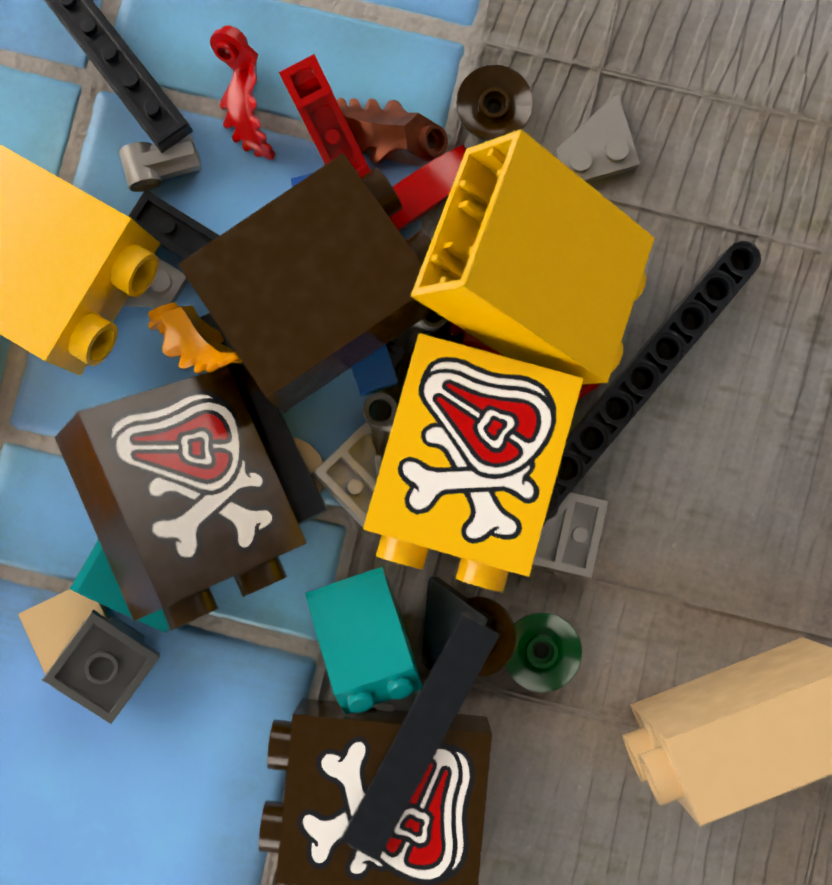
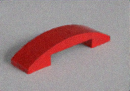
M315 54L280 71L279 74L324 164L326 165L344 153L360 177L370 172L371 170Z
M464 145L432 160L392 187L403 209L389 217L399 232L448 199L466 151Z

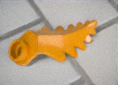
M174 302L162 305L148 312L150 319L148 323L149 329L159 330L160 334H164L162 351L170 358L181 356L178 364L181 369L185 370L195 366L194 372L197 374L205 370L211 373L230 363H242L236 352L220 344L224 341L221 333L199 318L193 305L178 307V304Z

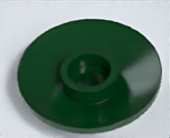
M546 612L526 615L514 623L516 646L511 660L506 665L510 676L522 687L535 692L555 691L569 683L576 675L582 659L581 642L575 629L563 618ZM539 643L546 644L548 648L547 653L542 657L535 656L533 651L534 647Z

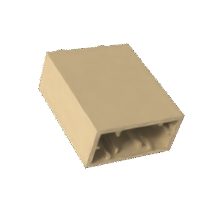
M799 638L630 704L639 729L622 735V738L641 782H648L660 806L678 800L699 826L832 775V648L807 638Z

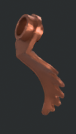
M356 98L350 99L349 106L345 99H337L362 154L367 149H371L370 159L374 163L385 160L398 150L407 151L422 161H432L444 154L447 149L448 137L441 126L420 113H408L397 100L388 101L382 110L375 99H369L364 109Z

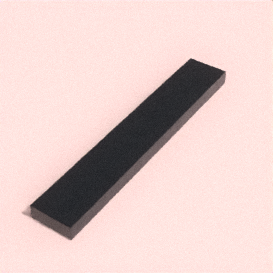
M44 0L161 154L193 132L190 124L93 0Z
M210 313L200 317L204 322L221 333L224 341L220 344L236 352ZM243 362L230 363L224 366H228L298 525L329 511L280 410L265 397Z
M464 613L461 614L342 833L340 841L376 861L379 860L500 635L498 632Z

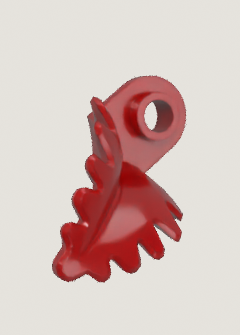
M229 25L223 26L221 29L214 31L210 38V46L215 55L234 70L231 82L220 101V108L222 110L228 109L223 126L226 129L235 127L232 140L234 143L242 140V149L249 152L253 149L256 157L263 156L268 160H273L276 154L272 150V146L266 142V134L260 131L261 122L254 112L257 108V102L253 93L257 82L258 53L248 45L246 36L239 29Z

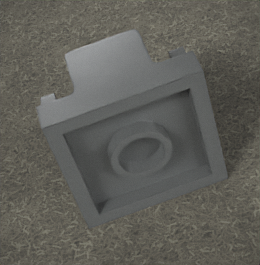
M93 609L62 649L42 681L112 724L160 658V653L144 643L145 636L119 618L112 615L110 619H107Z

